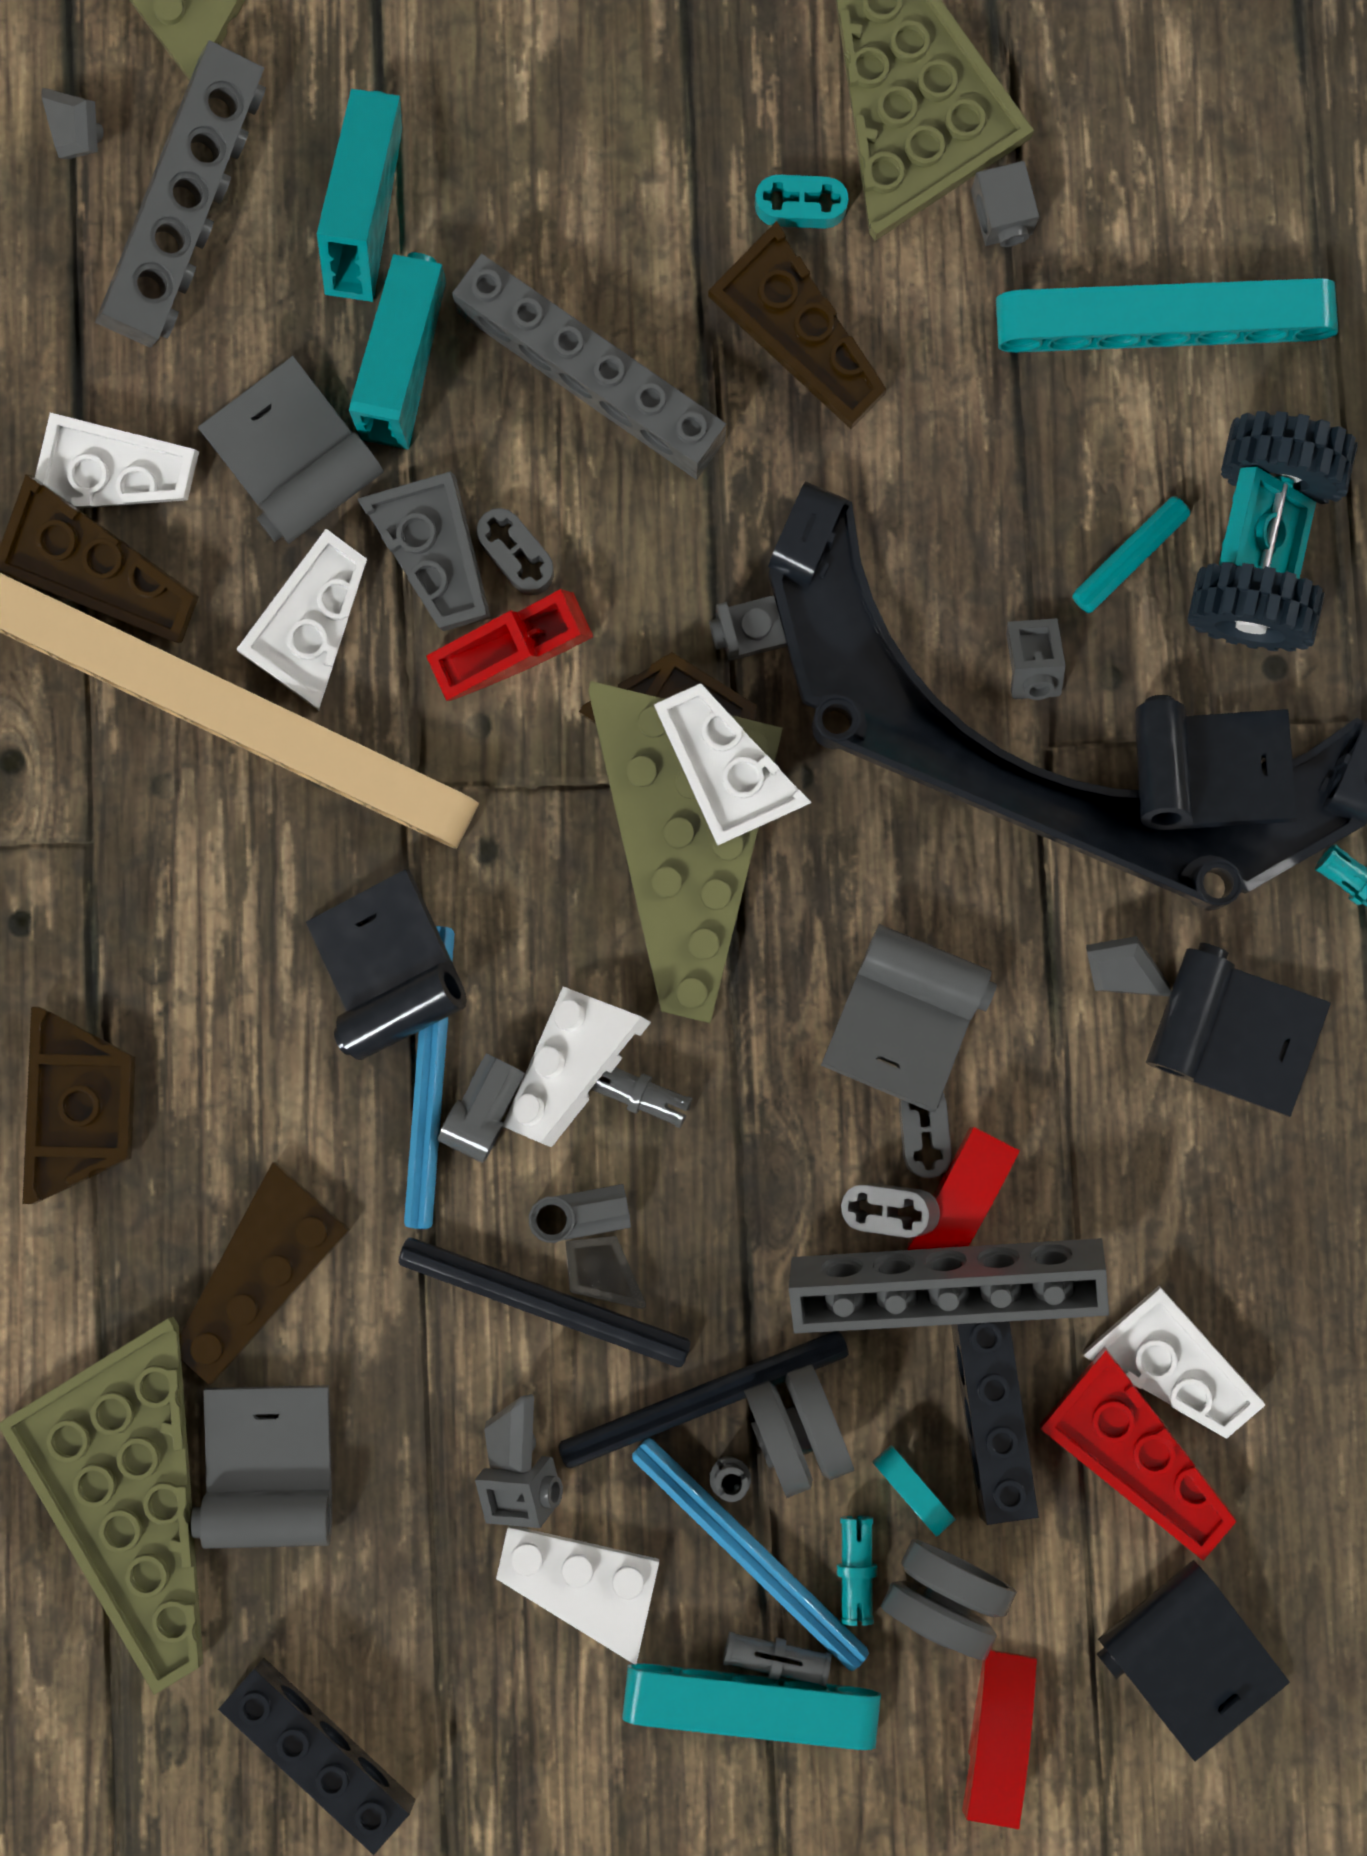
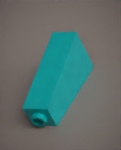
M351 89L317 230L325 295L374 301L403 129L401 102L398 95Z
M417 252L408 253L407 257L393 254L349 407V412L358 435L363 441L409 450L446 285L442 264L437 263L429 255Z

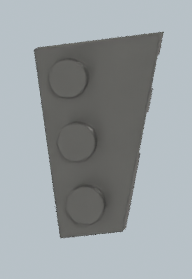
M451 471L357 499L365 513L373 521L381 534V538L388 549L394 554L408 576L407 579L441 630L447 631L491 618L457 479Z

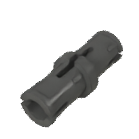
M617 1067L611 1073L605 1071L602 1076L610 1079L611 1083L598 1079L590 1089V1091L593 1090L627 1104L628 1111L635 1114L639 1110L674 1124L678 1128H681L687 1115L670 1109L668 1104L684 1111H689L693 1100L692 1097H686L652 1083V1077L642 1073L640 1077H637Z
M733 1456L720 1458L713 1465L710 1472V1485L713 1492L722 1500L728 1502L741 1500L747 1494L751 1484V1473L748 1466L742 1460ZM728 1474L738 1476L732 1483L722 1480Z
M729 1631L723 1665H733L768 1673V1679L779 1681L780 1676L816 1683L819 1686L825 1687L829 1676L832 1654L786 1645L787 1640L784 1638L776 1637L773 1642ZM758 1652L798 1661L800 1665L797 1666L756 1657L754 1653Z

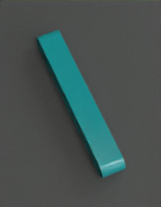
M1329 279L1026 289L1004 292L996 297L998 347L1005 352L1306 342L1328 339L1338 333L1335 282Z

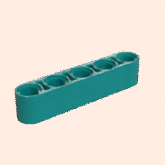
M637 1663L636 1665L629 1664L627 1668L622 1719L627 1723L646 1727L853 1750H872L876 1748L881 1693L872 1689L826 1683V1686L823 1687L816 1683L779 1678V1681H775L764 1676Z

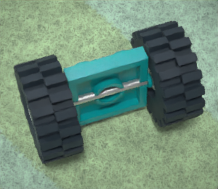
M1257 411L1256 416L1245 413L1241 415V418L1236 417L1233 420L1221 467V475L1223 478L1228 479L1229 484L1236 486V490L1233 495V504L1225 539L1222 544L1219 565L1213 563L1208 564L1207 568L1202 566L1197 573L1187 618L1188 624L1195 626L1196 631L1208 633V636L1214 639H1226V643L1235 645L1241 643L1247 645V648L1253 649L1264 647L1268 651H1278L1279 648L1288 652L1296 651V648L1305 650L1309 646L1312 647L1314 645L1325 592H1322V588L1319 585H1312L1313 581L1307 578L1300 579L1316 502L1319 504H1328L1329 500L1337 502L1342 497H1345L1348 492L1358 442H1355L1356 438L1352 434H1346V429L1340 426L1330 427V422L1323 419L1313 421L1309 420L1310 416L1299 414L1298 417L1289 416L1288 412L1276 411V415H1270L1267 411Z

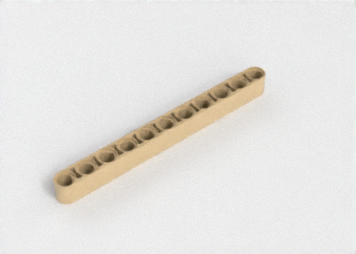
M0 573V633L451 848H458L479 805L471 797Z

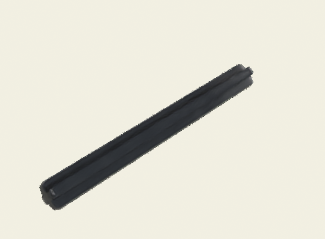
M413 1237L407 1238L401 1248L398 1263L405 1268L677 1368L683 1366L688 1356L691 1344L688 1338Z
M833 1331L565 1439L558 1445L560 1456L567 1468H574L745 1399L744 1390L767 1380L775 1386L785 1382L787 1372L811 1363L814 1370L844 1359L849 1355L848 1347L843 1335L839 1331Z

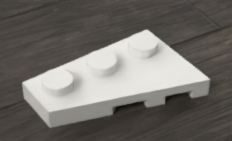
M50 413L35 478L78 509L188 500L199 451Z
M325 529L238 646L237 652L319 711L367 559L329 530Z
M701 683L654 704L717 846L811 804V801L786 777L772 759L761 750Z
M562 987L503 1127L552 1147L589 1101L588 1092L605 1071L611 1073L622 1060V1057L619 1055L621 1050L634 1034L641 1036L651 1021L569 988Z
M1160 1286L1155 1288L1082 1352L1083 1356L1093 1361L1105 1346L1136 1387L1143 1388L1170 1404L1174 1409L1226 1439L1265 1406L1264 1401Z
M508 1526L496 1579L631 1663L637 1664L659 1559L518 1526Z

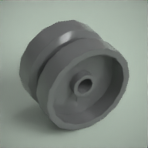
M811 1363L789 1371L786 1374L785 1383L793 1406L784 1407L776 1386L768 1380L744 1390L755 1418V1422L751 1423L769 1469L775 1468L786 1498L811 1489L813 1478L804 1455L811 1452L814 1454L822 1475L830 1481L855 1471L834 1414Z
M912 1539L901 1564L908 1575L927 1587L925 1589L907 1581L892 1582L881 1604L882 1609L914 1632L938 1645L978 1660H986L997 1635L988 1622L971 1611L974 1610L993 1618L1006 1616L1017 1591L997 1577L947 1551L926 1542Z

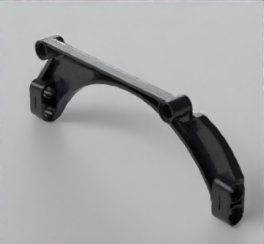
M804 482L770 559L768 576L803 704L816 709L811 726L812 733L816 741L823 747L846 751L1189 899L1197 908L1206 911L1218 910L1237 899L1241 892L1244 894L1250 892L1367 824V721L1359 718L1345 725L1307 753L1292 759L1297 822L1175 830L1151 829L1144 826L1140 819L1139 790L1115 789L1076 781L1036 767L999 748L967 726L932 693L911 668L891 637L874 602L862 566L852 502L811 483ZM828 712H841L849 720L850 727L844 733H831L824 727L822 717ZM1207 873L1217 874L1223 880L1225 891L1221 898L1210 896L1204 889L1203 881Z

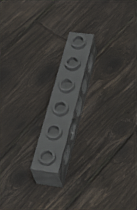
M210 40L207 42L200 53L97 315L96 324L149 348L158 341L160 336L166 339L170 336L179 311L171 308L177 291L184 294L187 292L196 270V266L190 264L189 260L195 246L203 249L214 224V221L206 218L212 201L218 204L222 202L231 180V176L224 173L230 156L235 159L239 158L249 132L241 128L247 112L253 115L256 114L263 99L266 87L258 83L264 67ZM218 98L224 101L229 107L230 117L223 118L215 115L209 107L208 99ZM198 142L206 145L212 152L213 161L205 163L196 159L192 154L191 144ZM183 187L188 189L194 195L195 207L186 208L178 204L173 196V188ZM167 232L171 234L178 243V252L167 253L161 250L155 241V233ZM140 277L154 279L160 287V297L156 299L145 297L138 289L137 279Z
M482 253L452 292L457 314L697 480L725 442L727 425L725 422Z
M1102 1238L792 1257L789 1296L794 1333L1109 1316L1107 1275Z

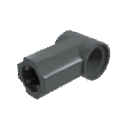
M486 1053L462 1101L457 1100L439 1133L438 1141L483 1164L503 1128L504 1122L501 1120L525 1073Z
M624 1184L540 1199L532 1206L529 1213L531 1232L539 1240L546 1243H556L563 1240L631 1228ZM547 1205L560 1207L566 1215L564 1229L555 1235L543 1233L536 1223V1216L539 1210Z

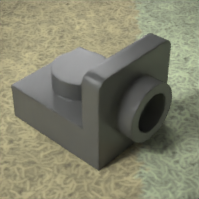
M774 595L728 607L727 602L716 605L717 619L709 620L710 630L716 650L725 648L728 662L786 647L787 642Z
M1058 619L1007 622L1006 636L1012 668V698L1042 700L1048 697L1060 696L1065 673V660Z
M541 1456L530 1472L517 1473L504 1469L484 1468L475 1479L487 1524L541 1528L562 1499L563 1485L561 1479L557 1476L553 1457Z

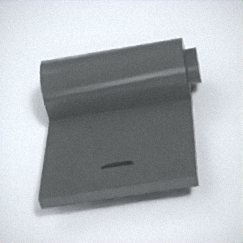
M294 356L290 357L198 426L204 437L263 513L256 519L274 542L283 537L290 544L384 473L379 462L355 432L352 433Z
M879 924L868 946L821 1066L934 1113L970 1020L977 1009L986 1012L997 988L996 983L989 981L992 971ZM877 1059L884 1060V1061H886V1062H888V1063H891V1064H893V1065H895V1066H897V1067H894V1066H892V1065H889V1064H887V1063H885V1062H882V1061H880V1060H877Z
M329 1385L205 1388L206 1494L203 1497L201 1506H194L192 1510V1537L201 1539L203 1549L329 1546L332 1535ZM258 1414V1415H261V1416H265V1415H279V1416H278V1417H258V1416H256V1415Z

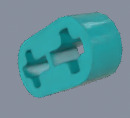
M772 175L763 179L757 187L755 210L760 220L767 225H773L777 221L780 227L825 229L832 228L843 220L849 198L843 183L835 178ZM774 191L782 192V199L786 201L782 204V210L772 209V203L768 201L771 199L772 192ZM821 194H830L831 202L836 203L832 204L831 212L821 211V205L817 203L820 201Z
M892 1445L872 1461L936 1537L956 1520Z

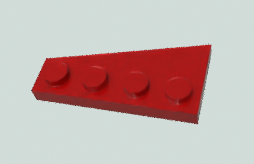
M1104 1346L1040 1423V1429L1204 1561L1234 1526L1236 1519Z

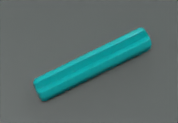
M1177 496L1170 497L1075 590L1072 595L1074 602L1086 613L1093 612L1187 520L1191 514L1189 507Z

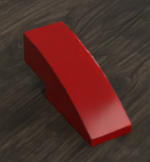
M559 589L518 612L510 610L426 655L445 700L452 701L543 663L594 636L574 592Z
M970 1127L947 1173L943 1174L933 1194L940 1209L938 1225L927 1235L912 1237L905 1250L969 1246L999 1193L1020 1150L975 1127Z
M991 1649L987 1659L982 1662L968 1749L970 1763L962 1811L968 1821L1013 1829L1020 1828L1033 1723L1036 1657Z

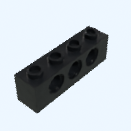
M1010 1321L953 1324L951 1328L979 1517L987 1525L1039 1518Z
M265 1658L257 1664L219 1707L218 1710L371 1854L374 1855L410 1815L416 1799Z

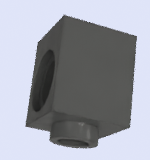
M1025 161L976 172L971 194L985 246L1000 243L1002 247H1011L1025 242L1030 235H1033L1040 217Z

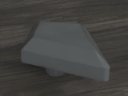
M42 88L41 97L58 157L61 159H72L97 153V143L101 142L104 131L102 125L96 123L95 101L54 89Z
M1137 936L1086 945L1095 991L1170 996V984Z
M532 1394L519 1397L486 1421L484 1431L490 1468L504 1469L517 1473L531 1470L532 1451L536 1447V1439L533 1434L534 1396Z

